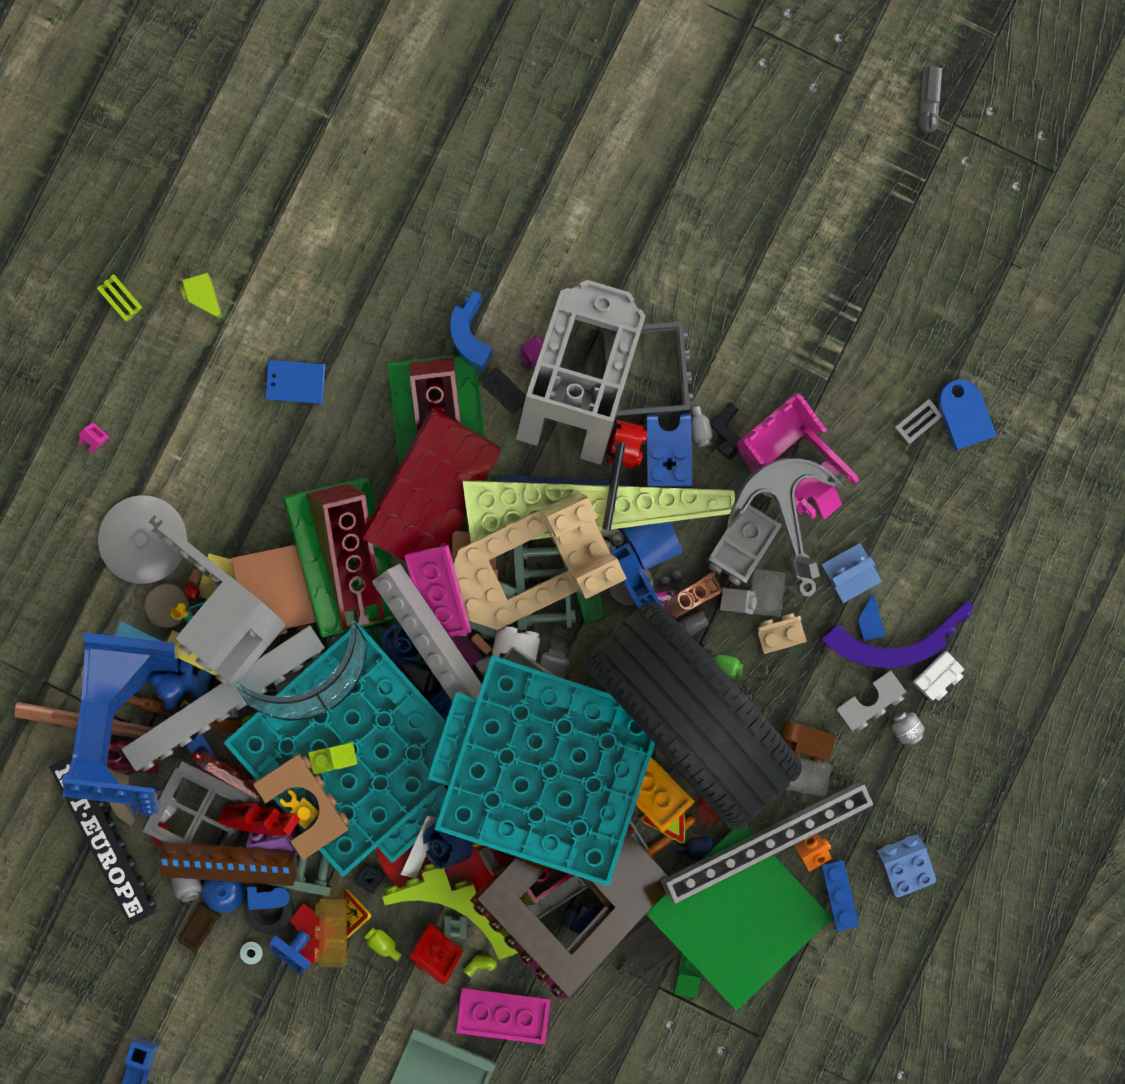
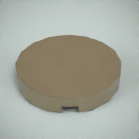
M171 584L156 586L149 592L145 601V611L153 624L162 628H172L184 621L183 619L176 620L171 617L172 607L177 608L179 603H183L186 606L185 611L189 610L190 603L181 588Z

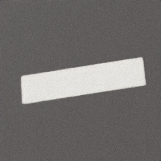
M426 817L401 875L412 878L417 877L426 857L425 851H428L427 843L423 844L424 832L438 818Z

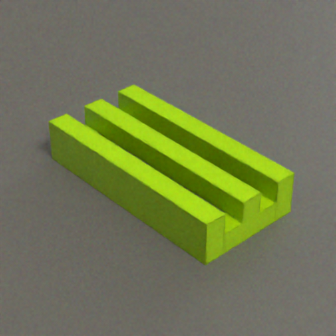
M113 274L110 276L111 278L106 280L97 289L119 315L128 322L143 307ZM113 282L119 286L136 306L134 310L111 285ZM107 287L129 311L127 316L106 293L105 289Z

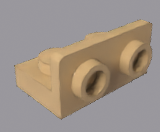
M794 613L782 616V621L774 623L773 619L761 622V627L756 630L763 654L807 642L801 624V617H795Z

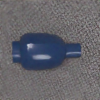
M710 837L691 838L686 844L677 845V854L686 853L690 858L703 859L717 845V841H712Z

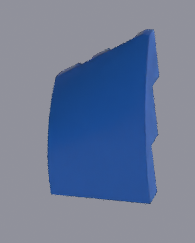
M670 522L620 528L626 544L629 543L631 548L634 549L643 570L683 553Z

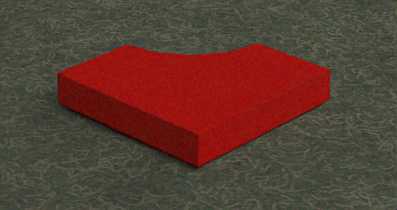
M305 903L300 906L290 920L295 926L297 933L299 930H302L311 938L299 954L310 961L312 966L339 929Z

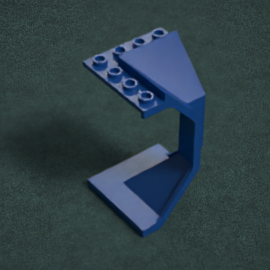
M84 633L85 652L81 705L72 761L68 774H63L62 785L64 787L62 797L122 803L134 819L136 818V811H140L142 815L152 816L153 813H159L160 810L155 789L120 785L108 770L107 761L115 712L148 683L153 674L172 672L179 675L176 644L172 642Z

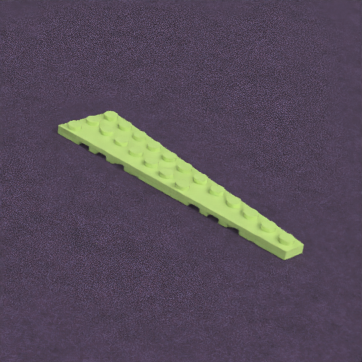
M463 481L471 543L577 491H580L589 498L598 517L594 520L599 530H603L602 526L609 486ZM618 486L611 529L730 514L735 500L734 490ZM548 531L534 539L549 538L551 535Z

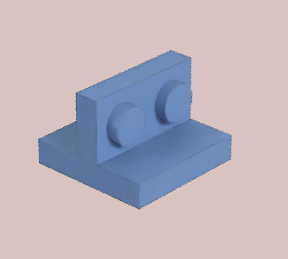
M861 543L821 565L842 603L882 582L874 568V561L871 557L868 558Z

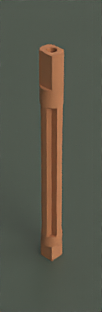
M17 702L14 717L77 728L79 713ZM113 720L111 735L138 739L154 727Z

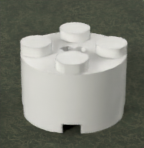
M507 626L496 630L491 656L503 659L507 652L515 646L536 662L540 642L538 638L539 633L531 631L517 633V628Z

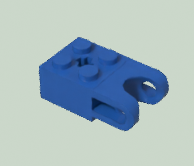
M647 414V487L692 489L691 414H681L679 427L670 432L663 430L659 426L657 414ZM667 464L673 465L672 470H667V467L664 466Z

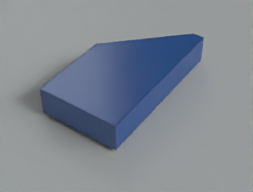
M875 596L870 597L858 618L863 641L885 636Z

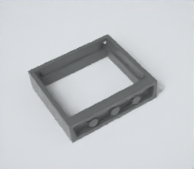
M683 322L643 325L640 333L676 332L682 405L619 410L618 406L615 418L689 412L690 406H694L693 393L688 391V384H692L691 371H687L686 362H690L689 349H685L684 340H688L687 327H683ZM603 328L607 367L613 348V336H616L617 332Z

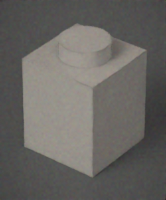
M723 588L720 610L753 615V610L757 605L755 592Z

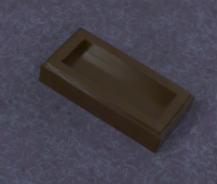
M201 903L178 942L191 951L198 953L221 915Z

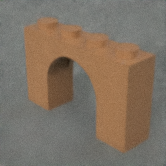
M298 754L253 785L265 803L292 787L305 788L315 795L319 803V816L316 823L291 841L304 860L350 829L348 827L350 821L344 812L339 813L335 806L338 803L331 793L327 795L323 789L325 783L319 774L313 775L310 769L313 765L306 755L302 757L301 754Z

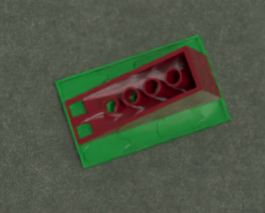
M459 355L388 363L399 466L431 408L485 437L478 370L468 365ZM490 473L484 481L490 482Z
M363 477L284 496L283 501L290 530L293 534L298 559L300 560L320 636L323 638L347 632L355 626V622L356 624L359 623L362 627L390 621L395 615L372 583L382 573L392 568L389 553L364 540L361 535L376 509L369 479Z

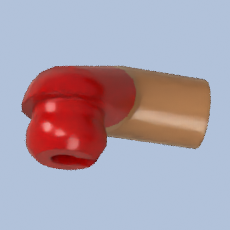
M194 568L184 590V595L188 599L191 598L193 600L197 599L200 595V590L197 587L203 575L202 572Z

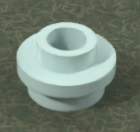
M248 942L240 950L241 959L247 964H256L263 955L261 946L256 942ZM249 949H253L255 951L254 957H249L247 955V951Z

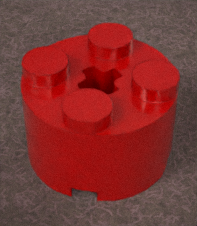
M616 420L614 424L618 425L617 430L611 431L607 454L611 455V459H606V463L613 464L617 441L626 443L622 466L633 469L635 465L637 466L641 463L643 452H640V447L646 441L647 430H643L642 425Z

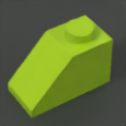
M208 273L182 280L184 286L180 288L184 300L188 299L191 305L217 319L222 318L211 277Z

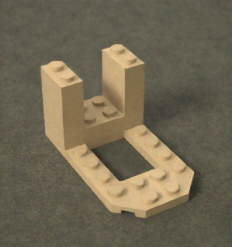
M577 491L458 549L453 565L469 621L498 630L578 591L587 599L627 579L618 559L609 552L594 520L598 517L586 495ZM549 531L567 570L507 599L489 560Z

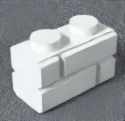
M945 650L913 681V684L930 701H933L935 698L939 701L948 692L945 688L950 683L955 685L963 678L961 673L965 669Z

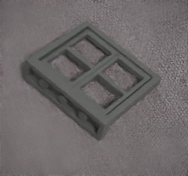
M178 758L157 798L160 804L159 813H153L152 816H148L141 830L163 842L194 844L191 840L201 820H204L227 831L220 846L233 847L242 830L219 824L217 821L205 816L215 793L235 803L256 802L259 804L260 799ZM182 777L208 789L197 811L171 799ZM169 803L194 815L183 838L157 826Z

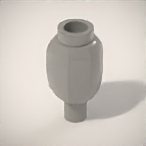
M700 406L691 408L693 413L691 419L692 440L698 444V447L711 445L710 440L713 437L708 418L702 415Z

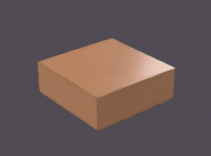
M477 633L471 638V641L485 655H488L493 650Z

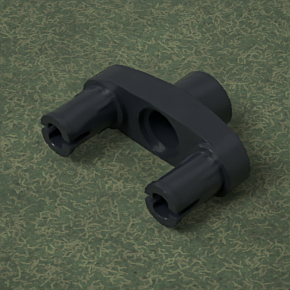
M731 402L725 406L718 416H714L710 421L712 429L722 439L716 449L729 460H732L737 453H740L737 442L741 439L728 428L729 422L739 411Z

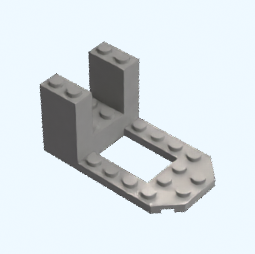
M589 280L579 283V286L572 289L568 287L560 291L525 398L516 440L537 446L545 420L549 418L586 429L587 433L580 459L602 464L623 388L645 320V314L641 309L637 308L630 292ZM575 319L617 332L603 380L560 367Z
M154 515L149 520V523L154 527L152 532L166 544L170 545L190 564L193 563L206 577L211 574L210 578L218 585V588L175 638L181 643L179 648L189 656L191 653H194L198 657L195 660L198 664L209 672L213 669L218 673L216 675L217 679L225 685L229 682L235 687L286 626V623L262 601Z

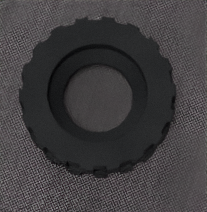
M261 885L258 886V892L273 891L278 886ZM247 895L244 901V918L249 923V926L257 932H262L263 934L276 933L285 928L290 922L294 911L293 900L290 898L288 904L279 907V914L276 918L265 920L260 917L257 909L249 910Z

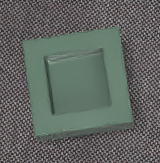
M445 915L444 935L449 939H467L468 917Z

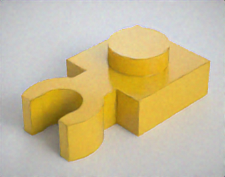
M288 790V793L292 796L291 802H286L283 798L279 801L283 806L293 809L290 813H296L300 818L298 823L306 829L319 815V810L305 797L299 802L296 793L293 790Z

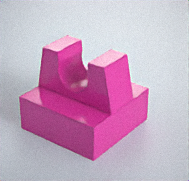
M93 422L80 432L78 443L82 445L87 442L90 445L88 452L93 453L106 443L109 436Z

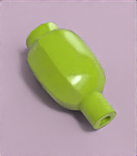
M372 927L364 936L367 940V945L377 954L384 957L390 956L395 961L401 957L402 954L395 949L394 941L384 931L380 929L375 930Z

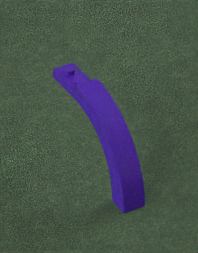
M965 601L929 636L920 642L903 648L886 649L867 645L850 636L839 625H836L821 641L839 656L859 665L874 668L908 666L925 660L944 648L948 643L942 637L945 635L948 638L956 630L954 626L960 620L964 623L973 614L971 610L974 606L969 601Z

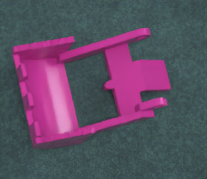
M795 393L737 442L744 462L753 473L765 464L775 460L798 439L804 436L825 457L819 465L823 466L834 476L841 472L852 484H856L859 481L855 472L814 433H825L827 429L800 393ZM812 477L802 479L795 488V503L799 515L805 512L811 519L817 516L815 514L816 510L806 501L810 497L814 500L818 515L823 520L842 505L835 486L822 483Z

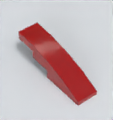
M256 802L227 804L216 821L219 824L252 833L289 836L300 818L296 813L281 814L276 808H261Z

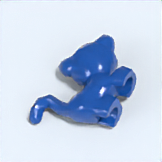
M181 660L179 665L180 675L172 672L153 674L149 682L155 687V692L159 699L164 702L165 709L170 712L178 707L186 692L191 693L194 699L197 700L211 691L213 674L203 669H200L198 674L193 673L194 665Z

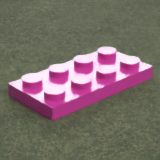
M446 545L406 554L405 560L412 582L449 637L471 632L449 546Z
M462 988L456 1033L545 1044L551 999Z

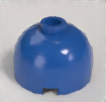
M204 880L202 897L205 904L211 910L218 913H229L243 904L246 897L245 882Z

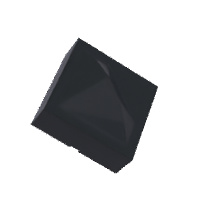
M365 864L354 884L374 895L385 875Z

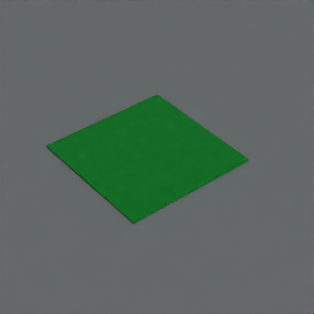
M747 825L741 829H733L703 859L754 833ZM774 855L677 903L669 901L667 894H665L646 913L736 1011L832 919L825 909Z

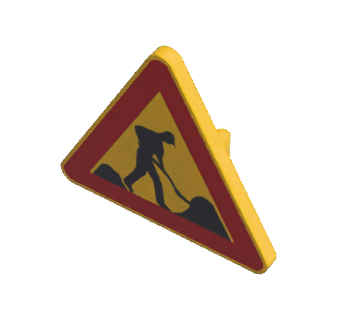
M344 889L343 938H349L370 919L371 914L349 889Z

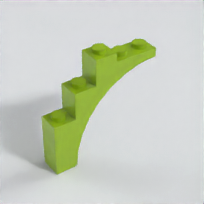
M432 863L424 866L425 869L421 870L422 880H419V878L408 880L406 882L407 885L400 888L397 885L385 889V893L381 894L385 905L401 901L420 900L438 903L455 909L468 917L483 931L491 942L499 960L518 953L504 942L505 938L500 932H495L489 926V921L485 916L479 915L474 910V904L470 901L476 894L472 881L462 880L454 884L455 887L451 888L444 868L439 869Z

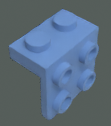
M918 834L906 837L904 840L886 845L884 848L877 850L896 897H902L936 882L926 847Z

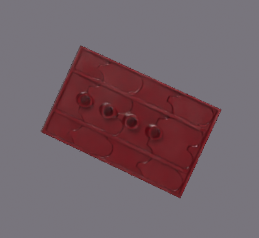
M431 408L363 530L362 538L406 561L405 555L446 545L450 547L449 544L453 533L458 531L467 513L463 481H484L499 458L500 446L436 409Z

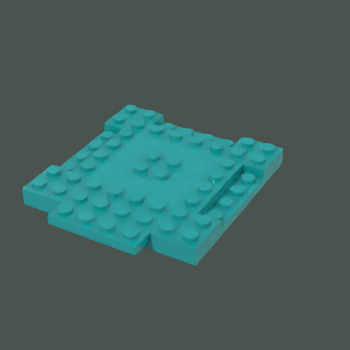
M359 623L357 625L367 640L366 661L357 685L341 704L330 710L352 689L361 673L365 659L366 642L357 627L354 651L346 669L335 683L319 694L329 710L326 711L317 696L290 704L267 703L260 711L278 718L300 719L311 717L324 711L325 713L311 719L291 721L272 718L257 712L224 742L257 781L298 754H301L302 757L306 755L310 760L309 752L353 742L358 764L318 773L325 783L323 789L327 795L331 793L337 801L336 809L339 813L344 812L350 821V824H348L350 829L319 849L342 877L350 872L376 847L381 850L391 863L397 860L416 842L426 817L439 818L447 793L446 785L427 779L444 730L445 719ZM355 626L271 701H296L314 695L327 687L340 674L350 657L355 638ZM302 787L289 788L273 798L285 813H290L293 809L283 806L279 800L283 798L286 802H291L292 796L288 793V790H293L299 802L305 797L319 810V803L315 795ZM318 816L312 821V823L306 829H304L299 823H297V826L300 828L302 832H305L316 823Z
M491 656L478 699L455 693L427 778L428 780L449 786L435 830L609 887L655 743L609 693Z

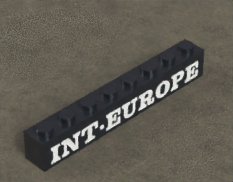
M73 754L48 766L62 794L64 789L62 785L63 774H68ZM64 797L129 926L156 913L154 908L157 907V904L152 895H147L144 889L147 887L146 882L141 875H137L134 869L137 865L131 855L127 856L124 850L127 847L121 835L117 836L114 830L116 824L113 818L105 813V802Z

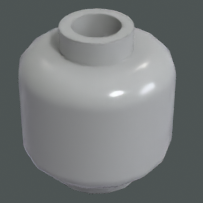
M550 649L549 652L542 654L539 665L546 668L554 676L565 679L569 660L566 658L565 653Z
M170 879L175 897L182 899L183 902L198 898L199 893L202 891L200 879Z

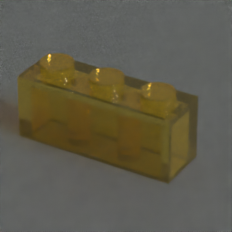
M321 898L320 903L315 905V917H319V926H315V939H319V948H315V962H319V967H347L348 898Z

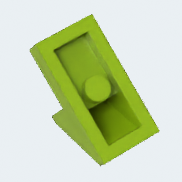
M353 742L308 753L310 762L313 765V775L358 764Z

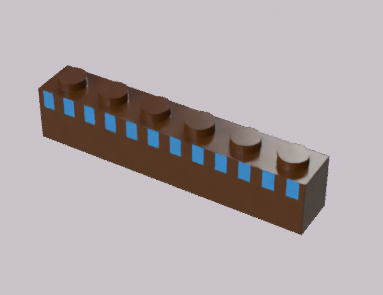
M163 842L159 856L162 877L294 886L298 871L296 853L289 850Z

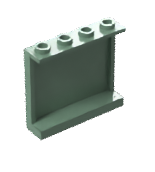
M414 1027L390 1084H488L496 1063Z

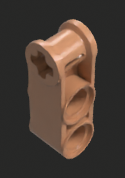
M713 571L697 581V583L670 598L666 604L667 610L672 616L679 617L701 603L719 595L724 587L721 588Z

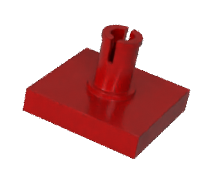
M430 923L425 927L409 958L415 962L417 968L421 967L420 971H426L438 983L443 985L450 978L464 951Z

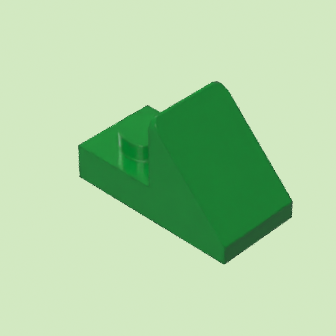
M682 952L674 995L696 998L701 973Z

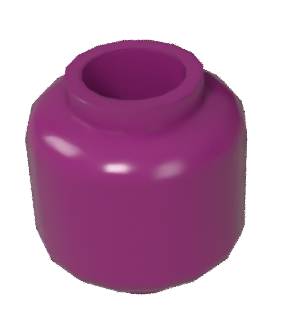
M534 336L520 345L522 354L518 356L525 367L530 365L535 369L545 340L544 337L540 339L538 336Z

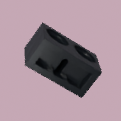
M495 367L481 381V385L512 415L524 405L526 394L499 368Z

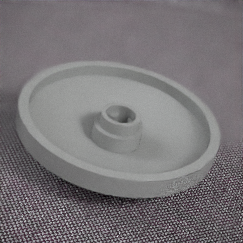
M141 495L124 499L109 510L101 523L98 534V546L101 557L106 566L116 576L125 581L135 584L156 583L170 576L184 559L170 545L166 544L152 532L154 527L149 523V520L155 515L188 542L187 530L182 517L175 508L159 498Z

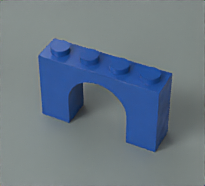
M141 1037L131 1042L125 1064L128 1065L122 1084L147 1083L160 1044Z

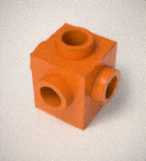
M818 833L794 844L801 861L809 872L832 859L828 851L832 849L825 837L821 839Z

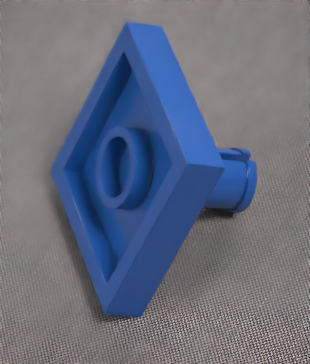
M299 930L289 945L276 935L269 943L267 949L302 976L311 964L310 961L299 954L311 939L302 930Z

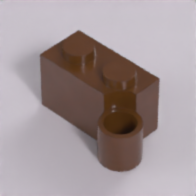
M786 720L781 732V737L787 740L786 743L797 757L801 758L802 754L811 756L810 761L823 764L824 760H830L836 735Z

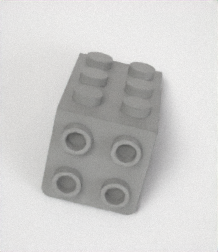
M749 504L745 512L732 527H728L707 560L710 564L708 568L718 574L721 572L729 576L727 580L737 586L740 584L745 585L782 525Z

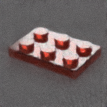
M194 750L190 759L200 767L257 800L259 799L260 794L253 785L256 782L250 779L249 776L240 771L237 772L230 765L216 760L215 757L205 751L200 754Z

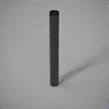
M617 441L602 526L603 530L611 531L626 446V443Z

